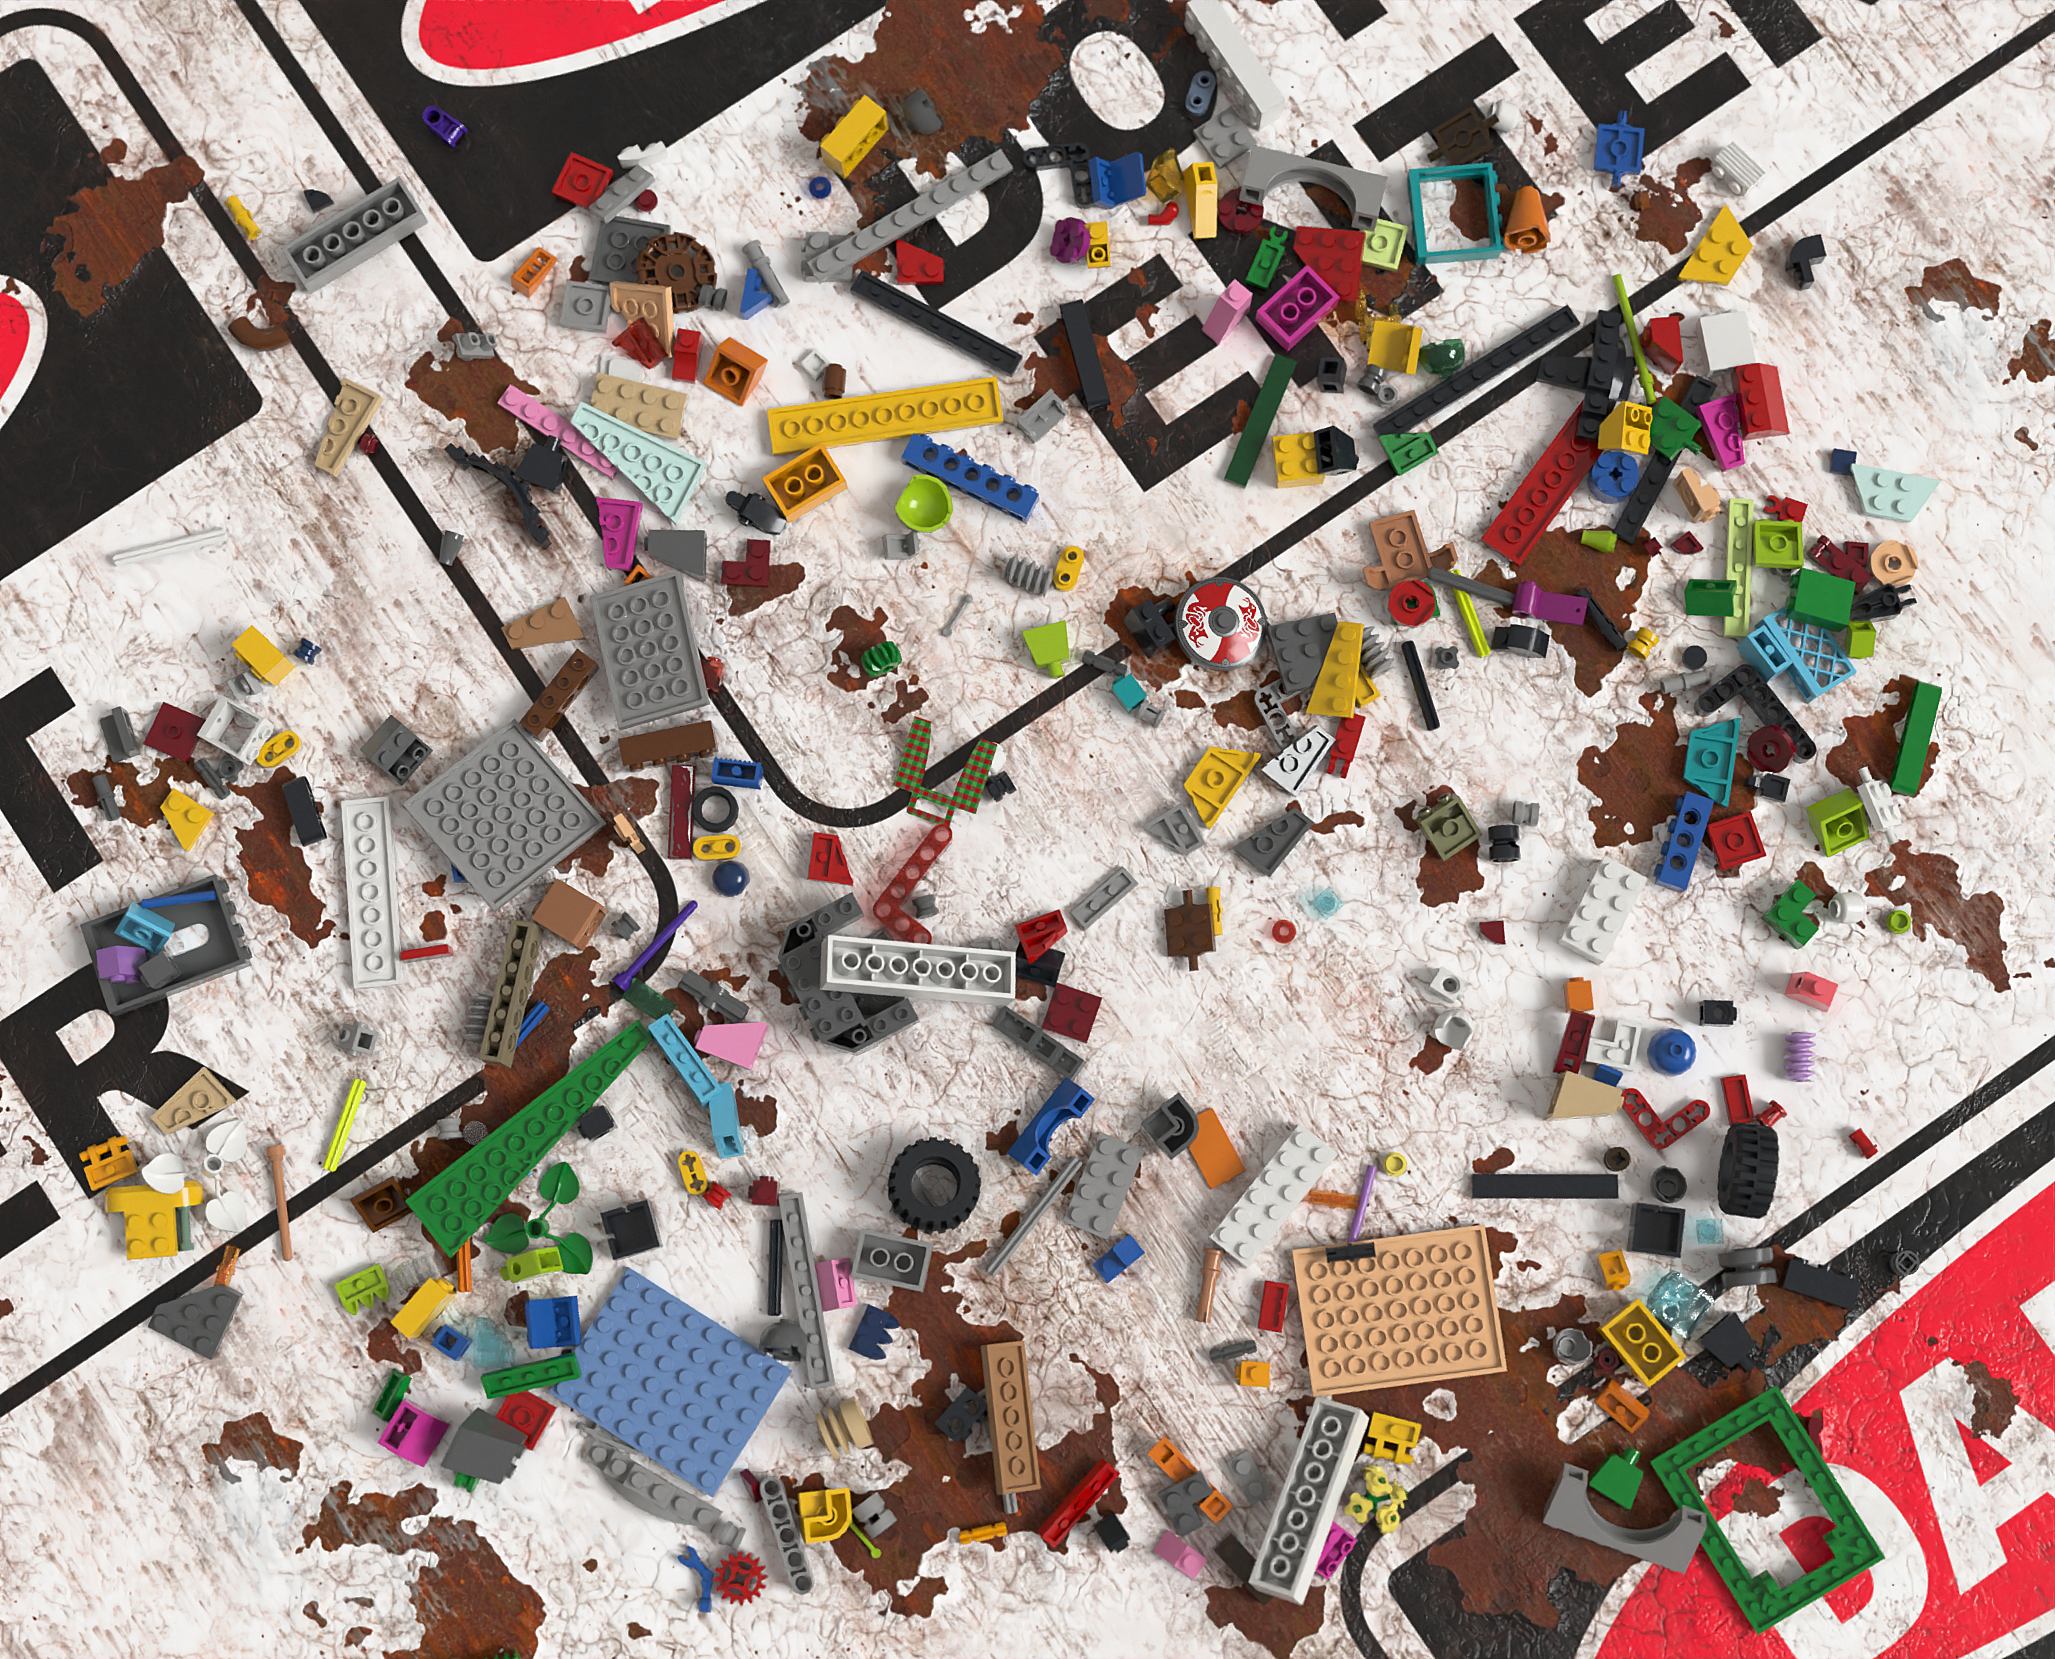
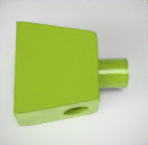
M1066 620L1022 631L1023 640L1037 670L1048 668L1050 679L1063 677L1064 673L1061 664L1068 663L1070 659Z
M558 1246L536 1249L506 1259V1266L500 1269L502 1279L517 1283L564 1270Z

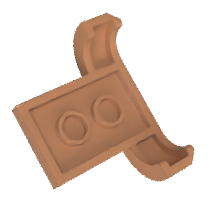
M1414 509L1369 522L1370 531L1382 566L1375 568L1367 566L1363 567L1362 571L1367 587L1375 591L1394 588L1403 581L1427 578L1429 568L1432 566L1449 571L1458 560L1453 542L1428 553Z

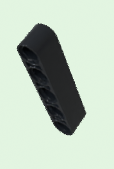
M1078 299L1059 304L1087 410L1090 411L1111 405L1083 300Z

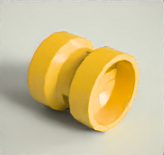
M1640 627L1636 633V638L1629 642L1627 649L1636 657L1646 660L1650 655V649L1655 647L1660 640L1652 631Z

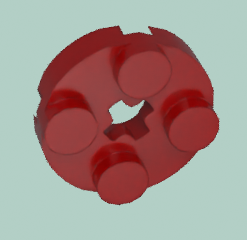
M1419 580L1400 582L1392 589L1389 595L1388 612L1392 619L1401 626L1414 629L1424 625L1432 617L1435 610L1433 591L1427 584ZM1413 598L1416 599L1415 605L1417 608H1407L1405 600L1411 601Z

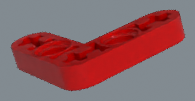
M1628 1088L1622 1091L1621 1094L1624 1097L1622 1108L1649 1145L1657 1150L1667 1148L1706 1120L1710 1115L1708 1103L1704 1100H1695L1662 1122L1637 1089ZM1626 1094H1634L1636 1096L1634 1099L1637 1106L1643 1104L1644 1108L1633 1114L1632 1110L1636 1108L1632 1103L1627 1104L1625 1102L1627 1100ZM1694 1105L1697 1107L1702 1106L1704 1108L1702 1110L1703 1116H1694L1691 1118L1694 1123L1691 1124L1690 1119L1683 1112L1686 1111L1687 1115L1695 1111ZM1642 1112H1647L1652 1117V1121L1648 1126H1644L1639 1122V1115ZM1675 1118H1681L1685 1121L1686 1126L1683 1131L1679 1132L1673 1128ZM1667 1125L1669 1132L1675 1137L1672 1139L1670 1134L1663 1139L1664 1144H1656L1654 1141L1657 1138L1655 1133L1657 1132L1659 1135L1665 1133L1667 1129L1664 1126Z

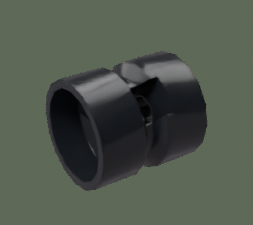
M1518 825L1488 827V841L1492 843V846L1489 848L1490 862L1503 863L1521 860L1520 846L1516 844L1520 839Z

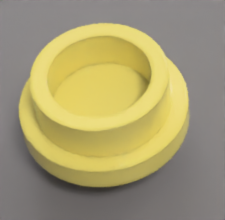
M1389 1153L1383 1160V1169L1390 1176H1400L1407 1168V1161L1400 1153Z

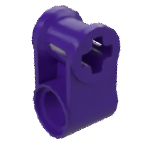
M436 106L427 107L423 112V120L427 129L452 149L456 147L455 143L461 135L468 132L463 124ZM432 117H440L436 123L429 122Z

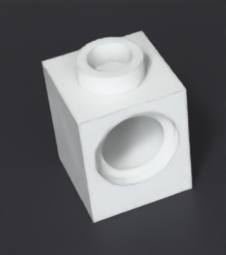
M1441 966L1427 989L1452 1004L1456 999L1458 1001L1462 999L1467 990L1464 987L1467 981ZM1445 980H1450L1454 983L1455 990L1453 992L1444 990L1443 982Z

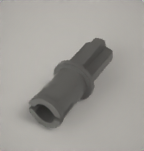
M106 774L95 776L91 780L98 795L97 802L101 803L107 820L115 821L121 817L115 801L116 794L112 793Z

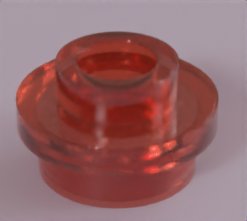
M1280 920L1272 928L1273 938L1281 944L1291 942L1296 935L1294 924L1288 920ZM1282 927L1287 928L1289 931L1288 935H1281L1280 929Z

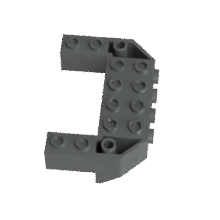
M853 892L788 925L778 954L780 964L777 965V968L782 978L788 977L791 983L788 989L793 999L799 998L802 1004L799 1007V1011L805 1021L809 1019L812 1023L813 1028L809 1030L815 1041L820 1040L825 1047L858 1056L878 1047L879 1043L914 1026L920 1020L908 998L865 1020L850 992L820 990L821 944L824 941L823 938L865 917Z

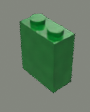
M1806 568L1799 569L1795 574L1791 575L1788 587L1791 588V591L1784 606L1787 609L1786 618L1840 633L1849 623L1856 582Z

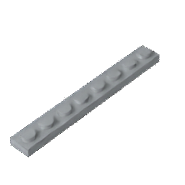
M803 1193L779 1196L800 1328L807 1337L806 1364L810 1388L814 1390L835 1386Z

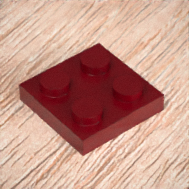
M1057 983L1041 1028L1087 1044L1102 997Z

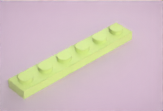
M1730 498L1728 500L1725 580H1736L1737 590L1733 597L1734 615L1732 617H1724L1723 637L1745 638L1749 635L1754 499Z

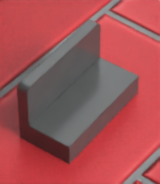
M121 706L111 709L113 714L101 718L100 724L112 761L117 763L140 755L141 752L127 710Z

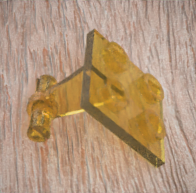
M1359 290V299H1355L1356 320H1361L1359 321L1360 328H1358L1360 342H1365L1366 349H1369L1372 337L1371 327L1374 326L1375 320L1399 324L1403 320L1402 316L1399 315L1397 303H1393V306L1392 303L1388 304L1390 316L1369 317L1364 290Z

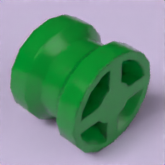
M457 1472L453 1487H462L466 1489L467 1493L472 1494L480 1479Z

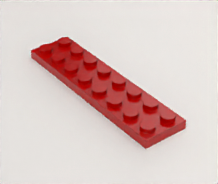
M1583 400L1480 540L1517 567L1521 565L1604 451L1598 449V443L1575 439Z

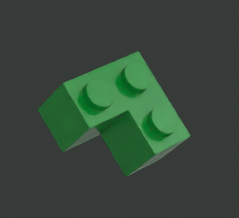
M1797 879L1789 885L1761 919L1798 950L1804 947L1819 930L1815 924L1801 913L1816 894Z

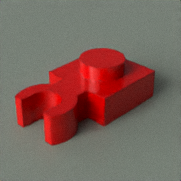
M1768 495L1766 500L1772 502L1774 507L1769 508L1765 506L1762 512L1768 515L1778 514L1777 521L1780 522L1783 520L1803 521L1808 504L1785 497L1783 502H1780L1776 496Z

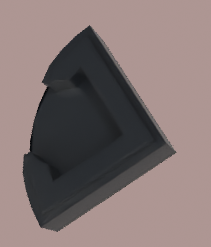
M314 189L303 191L313 213L334 204L331 197L322 191Z

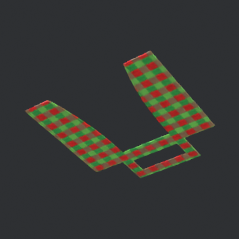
M914 716L893 786L912 792L906 813L950 827L955 808L976 814L998 744L980 739L962 771L952 798L921 787L930 747L931 721ZM918 797L948 807L946 817L942 818L916 809L915 805Z

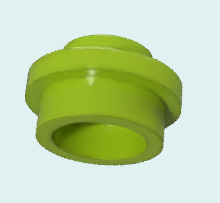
M1895 910L1887 916L1886 925L1891 932L1902 934L1909 930L1911 919L1905 911Z

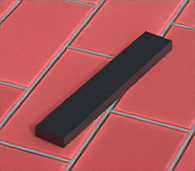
M1471 1174L1472 1199H1619L1618 1174Z

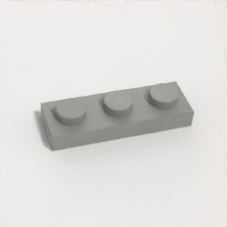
M636 165L589 207L591 214L607 224L655 182L653 174Z

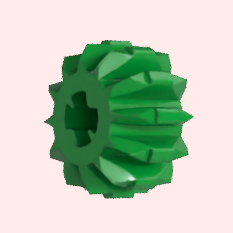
M884 641L865 651L861 660L866 673L870 677H879L898 667L902 658L898 647L893 641Z

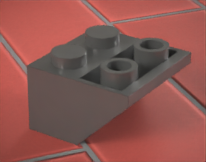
M390 715L360 749L361 752L401 786L433 751L393 715Z

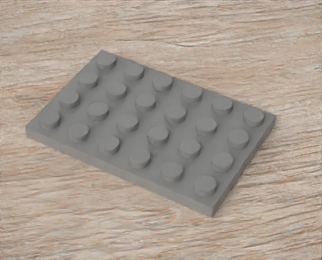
M679 570L590 596L618 729L624 730L710 705L682 573Z

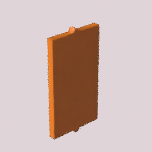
M1211 1108L1197 1116L1199 1131L1196 1139L1188 1148L1210 1189H1213L1224 1182H1231L1232 1178L1246 1170L1214 1109Z

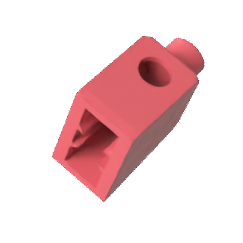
M1806 971L1792 973L1784 996L1827 1013L1838 984Z

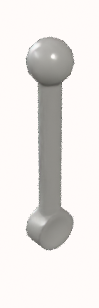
M971 595L964 596V602L949 626L943 629V636L950 637L952 635V628L966 606L973 601Z

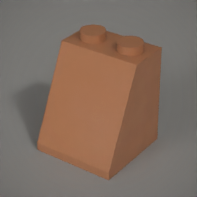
M557 878L555 883L552 881L546 888V896L542 903L539 901L533 908V917L531 919L583 951L607 915L608 910L602 904Z

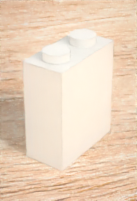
M1730 309L1725 311L1724 314L1715 315L1714 312L1701 315L1695 327L1706 377L1731 374L1736 366L1756 363L1746 310Z

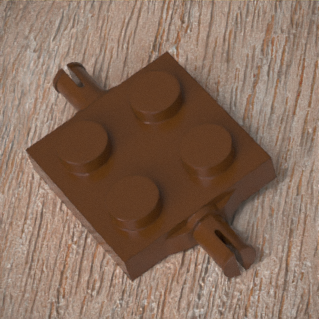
M1183 890L1184 905L1177 908L1164 909L1168 957H1188L1189 971L1193 972L1199 971L1198 956L1204 953L1216 952L1212 904H1193L1192 890Z

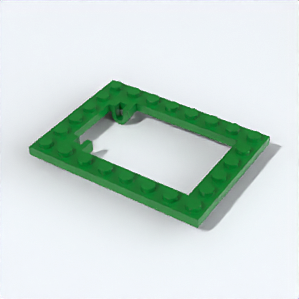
M1777 1385L1770 1387L1650 1460L1651 1465L1679 1510L1684 1505L1706 1513V1530L1700 1543L1758 1635L1886 1558ZM1767 1420L1772 1424L1836 1528L1822 1536L1834 1557L1782 1589H1779L1767 1569L1751 1578L1684 1471Z

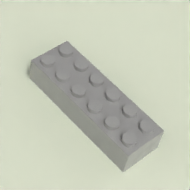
M399 176L281 247L306 289L312 294L429 222Z

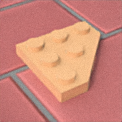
M619 281L611 282V306L627 320L626 325L634 335L644 341L647 345L646 349L651 356L674 357L675 338L671 287Z

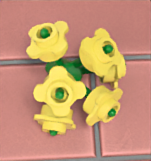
M1369 1464L1368 1467L1362 1468V1472H1364L1363 1479L1367 1481L1366 1494L1360 1496L1359 1493H1353L1350 1496L1351 1501L1349 1505L1344 1508V1512L1347 1516L1355 1517L1359 1523L1365 1522L1367 1520L1366 1515L1372 1512L1376 1515L1377 1526L1380 1528V1532L1383 1535L1391 1534L1399 1525L1400 1516L1397 1513L1398 1504H1401L1402 1509L1405 1508L1403 1500H1407V1490L1404 1489L1403 1485L1398 1486L1396 1479H1394L1395 1485H1389L1387 1474L1383 1472V1468L1377 1464ZM1392 1500L1389 1506L1382 1505L1377 1509L1378 1502Z

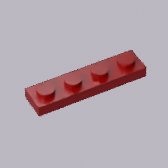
M1101 1458L1040 1527L1037 1533L1055 1548L1120 1473L1106 1460Z

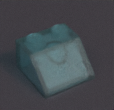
M476 1317L473 1367L509 1368L511 1363L515 1362L516 1349L512 1348L513 1343L490 1317Z

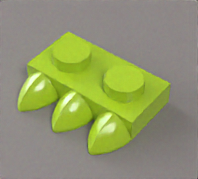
M380 1263L334 1284L344 1308L355 1316L359 1310L358 1300L364 1306L372 1308L374 1304L373 1293L384 1301H387L389 1297L390 1284Z

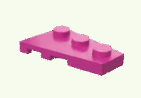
M1736 393L1695 408L1722 473L1745 464L1742 436L1739 435L1737 424L1740 422L1739 413H1736L1735 409Z

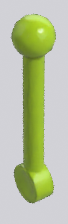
M851 1518L849 1526L871 1550L872 1557L879 1558L881 1555L880 1549L875 1548L853 1523V1518Z

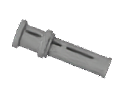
M753 240L747 243L741 250L749 258L752 264L751 268L756 269L777 308H781L787 305L786 302L789 303L790 299L770 266L771 260L769 256H765L761 249V242Z

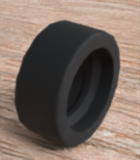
M711 786L697 794L693 801L692 811L695 820L703 829L709 832L720 833L727 831L735 824L738 818L739 807L737 800L729 790L723 787ZM712 796L724 798L730 807L727 818L719 823L707 821L702 814L703 803Z

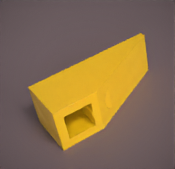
M1213 162L1192 163L1182 172L1193 236L1194 239L1215 238L1217 226V179Z

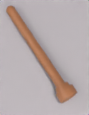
M285 1145L265 1147L266 1157L269 1158V1162H272L282 1257L284 1261L288 1262L292 1259V1248L281 1160H284L283 1155L286 1153Z

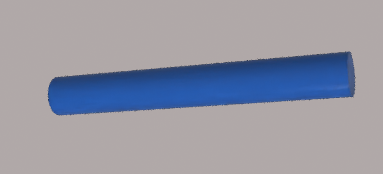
M213 890L142 899V908L216 900V893Z

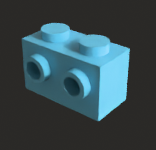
M1765 625L1747 635L1736 647L1747 663L1756 669L1766 683L1781 675L1793 663Z

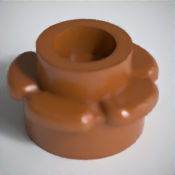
M1639 189V194L1634 195L1636 209L1641 208V211L1644 212L1645 209L1651 208L1648 190L1641 191Z

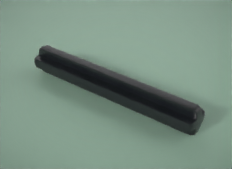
M1406 641L1402 643L1401 648L1428 731H1433L1440 727V722L1414 641Z
M780 1219L770 1220L767 1314L769 1316H780L783 1223Z

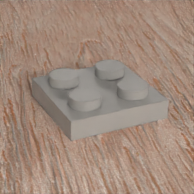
M1232 106L1193 131V135L1219 170L1251 150L1253 145L1257 146V141Z
M567 280L560 326L563 328L606 333L611 309L610 286Z

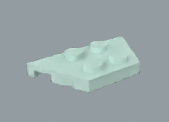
M1853 463L1850 465V470L1856 483L1855 489L1861 499L1860 505L1864 515L1910 523L1940 483L1939 479Z

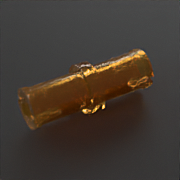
M1309 1190L1308 1196L1312 1197L1308 1198V1204L1329 1206V1209L1339 1207L1357 1210L1358 1203H1354L1359 1201L1358 1195L1338 1193L1337 1190H1331V1192Z
M226 1244L221 1264L217 1265L216 1268L218 1273L213 1286L221 1283L229 1286L232 1275L236 1273L234 1268L241 1248L231 1247L232 1245Z

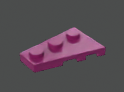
M596 497L600 512L599 521L600 526H602V542L606 567L611 570L631 572L643 504L638 501Z

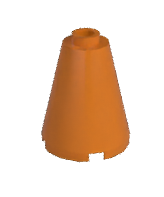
M1524 186L1516 192L1504 235V243L1511 251L1515 252L1516 248L1521 249L1524 254L1544 250L1547 247V243L1551 241V234L1539 191L1531 186Z

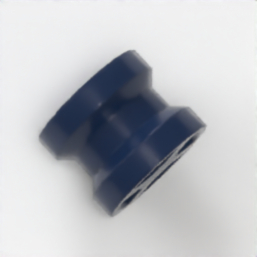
M302 637L299 641L300 646L298 649H294L292 654L302 661L313 665L316 654H320L322 649Z

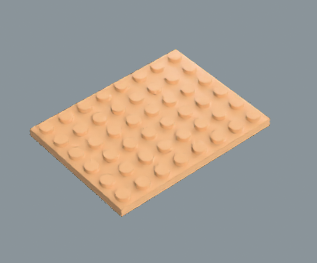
M1485 1224L1349 1242L1352 1245L1374 1242L1376 1258L1355 1259L1354 1262L1347 1260L1327 1263L1325 1248L1347 1246V1243L1291 1250L1313 1397L1507 1371Z

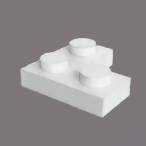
M1618 1019L1616 1021L1613 1042L1590 1037L1584 1062L1597 1065L1604 1064L1611 1068L1632 1072L1634 1070L1642 1024Z

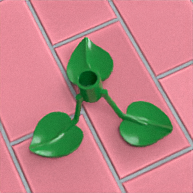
M566 1161L560 1162L551 1167L543 1176L540 1183V1194L544 1199L552 1200V1203L539 1215V1218L532 1219L525 1225V1221L519 1215L513 1213L502 1215L495 1221L491 1230L485 1236L484 1241L498 1251L516 1254L528 1247L529 1237L536 1239L544 1236L546 1239L549 1238L561 1243L558 1245L564 1269L562 1270L563 1272L587 1275L593 1263V1253L589 1241L583 1235L575 1232L567 1235L565 1240L548 1233L550 1229L549 1222L545 1219L557 1202L569 1204L579 1194L580 1183L569 1163Z

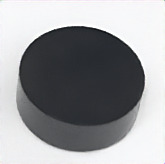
M1697 645L1688 647L1682 655L1683 664L1690 670L1700 669L1707 661L1706 651Z

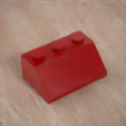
M1763 363L1736 366L1730 375L1733 391L1737 396L1736 407L1739 413L1743 441L1788 435L1790 432L1777 366Z

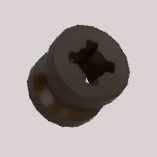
M1614 1147L1607 1150L1603 1161L1607 1169L1619 1172L1630 1165L1631 1158L1625 1148Z

